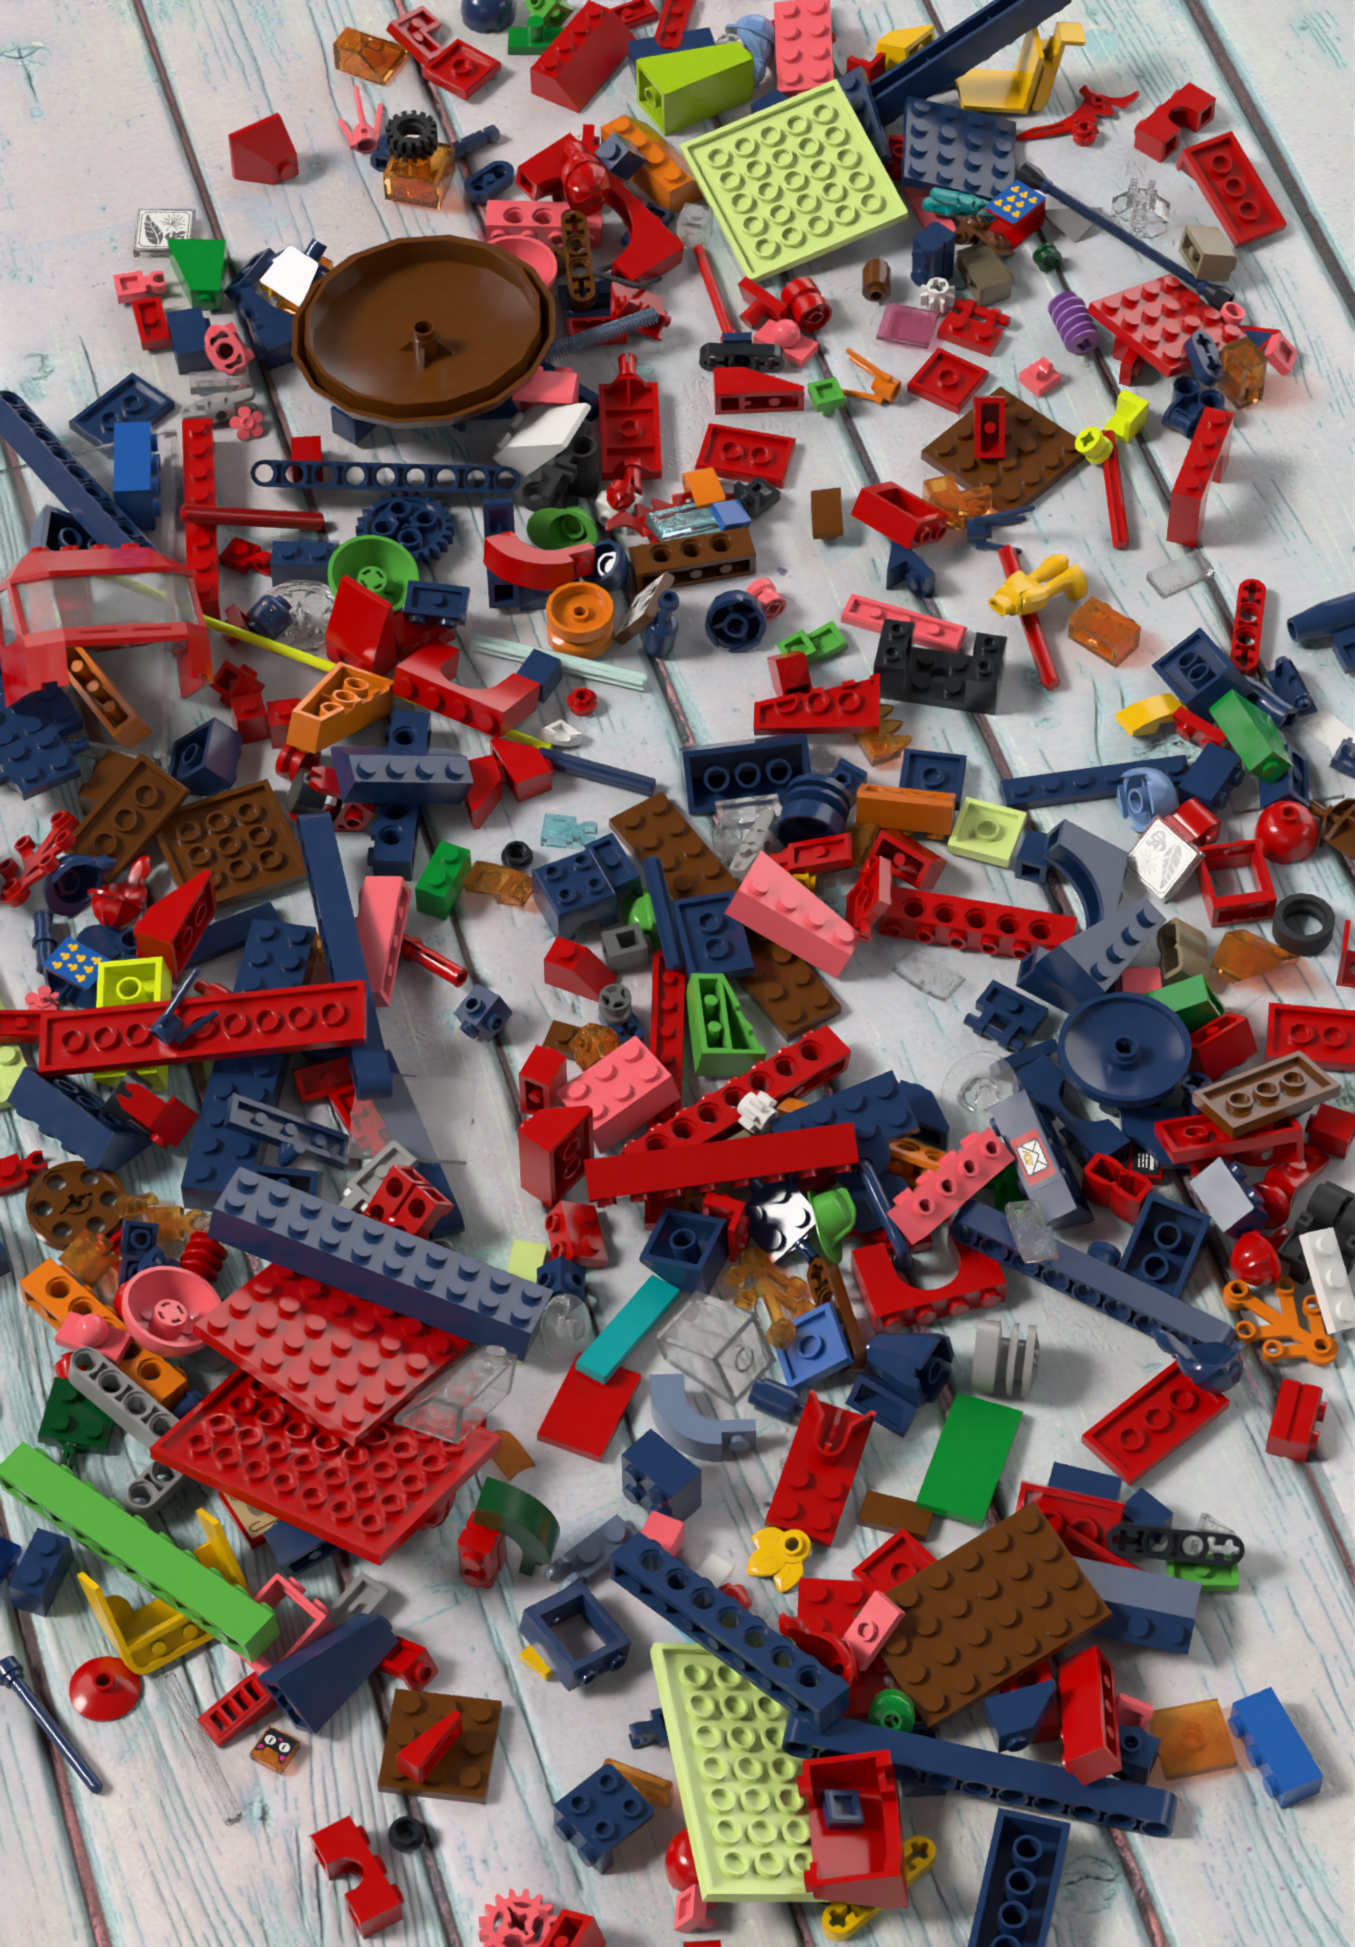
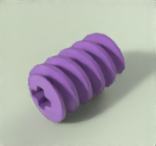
M1069 290L1056 295L1050 301L1048 313L1060 334L1066 350L1072 354H1085L1094 350L1100 344L1102 337L1099 331H1097L1095 323H1093L1092 316L1087 312L1088 308L1085 306L1084 300Z

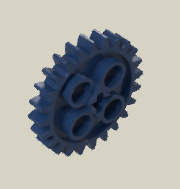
M407 491L403 492L402 497H398L393 492L389 500L380 496V504L371 501L370 510L362 509L363 517L357 518L358 525L355 526L356 537L378 535L392 539L402 545L414 558L418 569L420 562L430 566L431 557L440 560V552L448 553V545L453 544V536L455 535L453 516L448 513V507H441L440 500L431 503V495L421 499L419 492H416L413 497H409Z

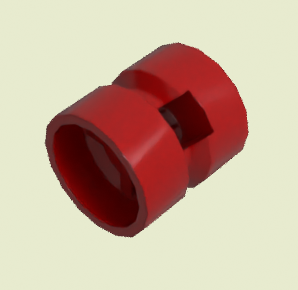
M799 277L789 282L783 288L781 301L788 307L789 313L801 331L805 333L814 332L829 322L832 316V309L826 299L821 296V292L811 278Z

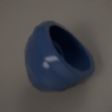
M602 540L593 545L595 547L593 574L583 576L582 579L584 582L600 586L607 592L619 591L627 582L629 560L624 548L619 543L612 540Z

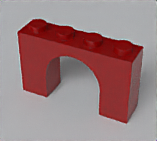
M1205 406L1171 493L1166 541L1196 548L1204 527L1206 504L1211 482L1220 484L1228 465L1234 413Z
M436 639L431 640L396 666L392 689L393 694L497 739L503 737L536 711L541 684L516 673H512L498 685L487 689H470L450 682L457 674L460 649Z
M948 1225L947 1245L958 1274L946 1286L933 1290H922L907 1285L898 1277L884 1242L851 1250V1271L875 1335L884 1332L894 1333L903 1327L915 1324L924 1325L938 1318L950 1315L960 1316L969 1310L981 1307L991 1308L1000 1302H1004L1007 1283L998 1261L956 1241L949 1232L950 1225Z

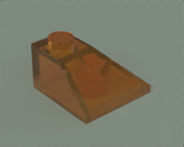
M346 27L333 43L335 69L383 87L410 54L397 42L351 27Z
M1246 929L1225 932L1210 968L1218 971L1217 977L1234 984L1235 981L1247 980L1298 963L1300 956Z

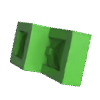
M833 620L809 634H806L802 629L776 644L781 654L795 650L804 652L808 665L828 659L849 648Z

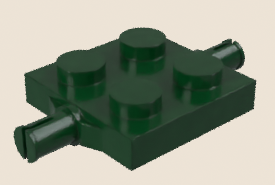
M87 1366V1371L92 1370L91 1367ZM55 1377L39 1429L38 1442L54 1445L63 1450L59 1466L67 1464V1467L73 1470L77 1453H94L106 1456L115 1421L69 1382V1379ZM103 1388L106 1392L109 1393L117 1392V1389L114 1388Z

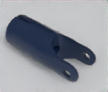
M1242 675L1253 690L1245 699L1272 717L1279 731L1285 732L1291 729L1298 720L1299 710L1269 687L1253 680L1247 675Z

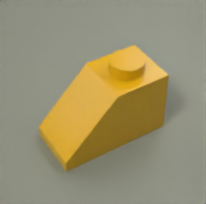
M934 25L893 30L876 42L875 54L877 55L880 51L886 53L885 70L892 69L934 41Z

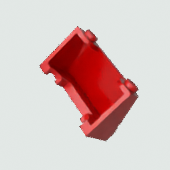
M890 1749L802 1760L803 1775L797 1776L799 1797H806L809 1807L812 1849L810 1870L803 1871L806 1893L813 1892L814 1899L892 1910L909 1908L900 1797ZM824 1789L858 1790L865 1820L861 1829L826 1828L820 1798Z

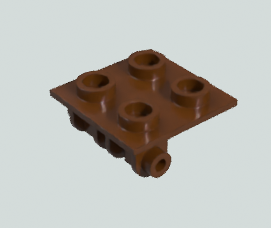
M981 216L956 217L961 222L954 231L956 244L976 245L982 240L998 255L1016 254L1010 248L1012 243L1003 235L998 234L996 236L988 228L991 225Z

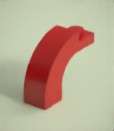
M513 531L488 536L484 540L483 564L499 578L517 586L539 590H556L560 586L573 582V579L591 575L594 571L595 547L590 542L558 550H542L525 544Z

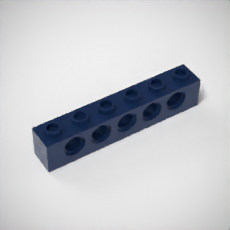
M393 710L391 723L385 724V742H388V747L430 748L432 734L430 712ZM375 803L374 815L378 816V821L372 822L371 841L375 842L374 847L368 848L367 865L373 866L374 876H401L405 881H412L422 804Z

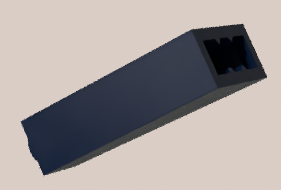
M359 1613L264 1671L257 1679L297 1730L316 1734L399 1641L391 1632L393 1629L392 1625L386 1618L379 1614Z

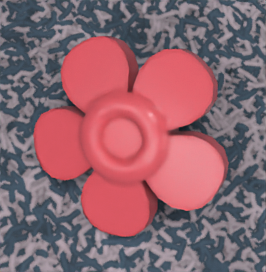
M242 406L238 409L239 417L233 416L230 419V427L232 429L240 428L237 432V438L242 441L247 440L250 434L257 438L263 432V428L258 425L263 421V415L260 411H254L251 414L249 407Z
M46 985L38 988V995L30 992L25 996V1003L29 1006L28 1010H57L56 1006L62 1004V1002L56 1001L59 993H52L51 988Z

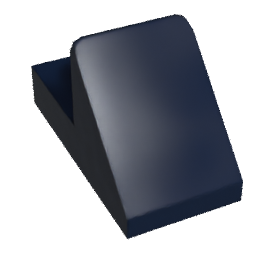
M892 541L887 567L886 589L888 590L906 580L908 586L912 590H916L924 599L934 593L935 572L912 549L908 550Z

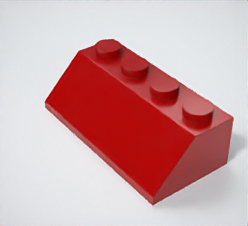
M588 0L530 68L531 93L580 113L628 56V41L637 39L612 9Z

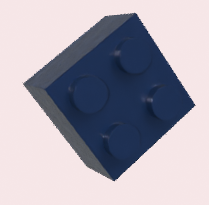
M651 1428L621 1454L622 1492L631 1503H638L647 1510L648 1515L652 1511H656L684 1522L702 1506V1470Z

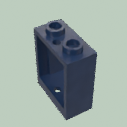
M582 1581L524 1609L519 1627L521 1634L568 1692L579 1686L586 1687L590 1685L598 1676L609 1670L610 1672H615L620 1669L627 1661L631 1640ZM580 1613L606 1646L576 1661L550 1628Z

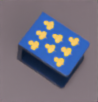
M68 936L42 964L45 984L51 988L52 993H60L67 982H69L73 987L64 999L81 1009L96 1008L98 962H108L111 960Z

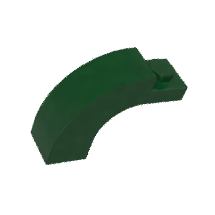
M487 1476L476 1505L472 1523L496 1530L515 1541L523 1554L519 1573L532 1577L536 1565H550L560 1537L559 1523L553 1513L532 1495L513 1485Z

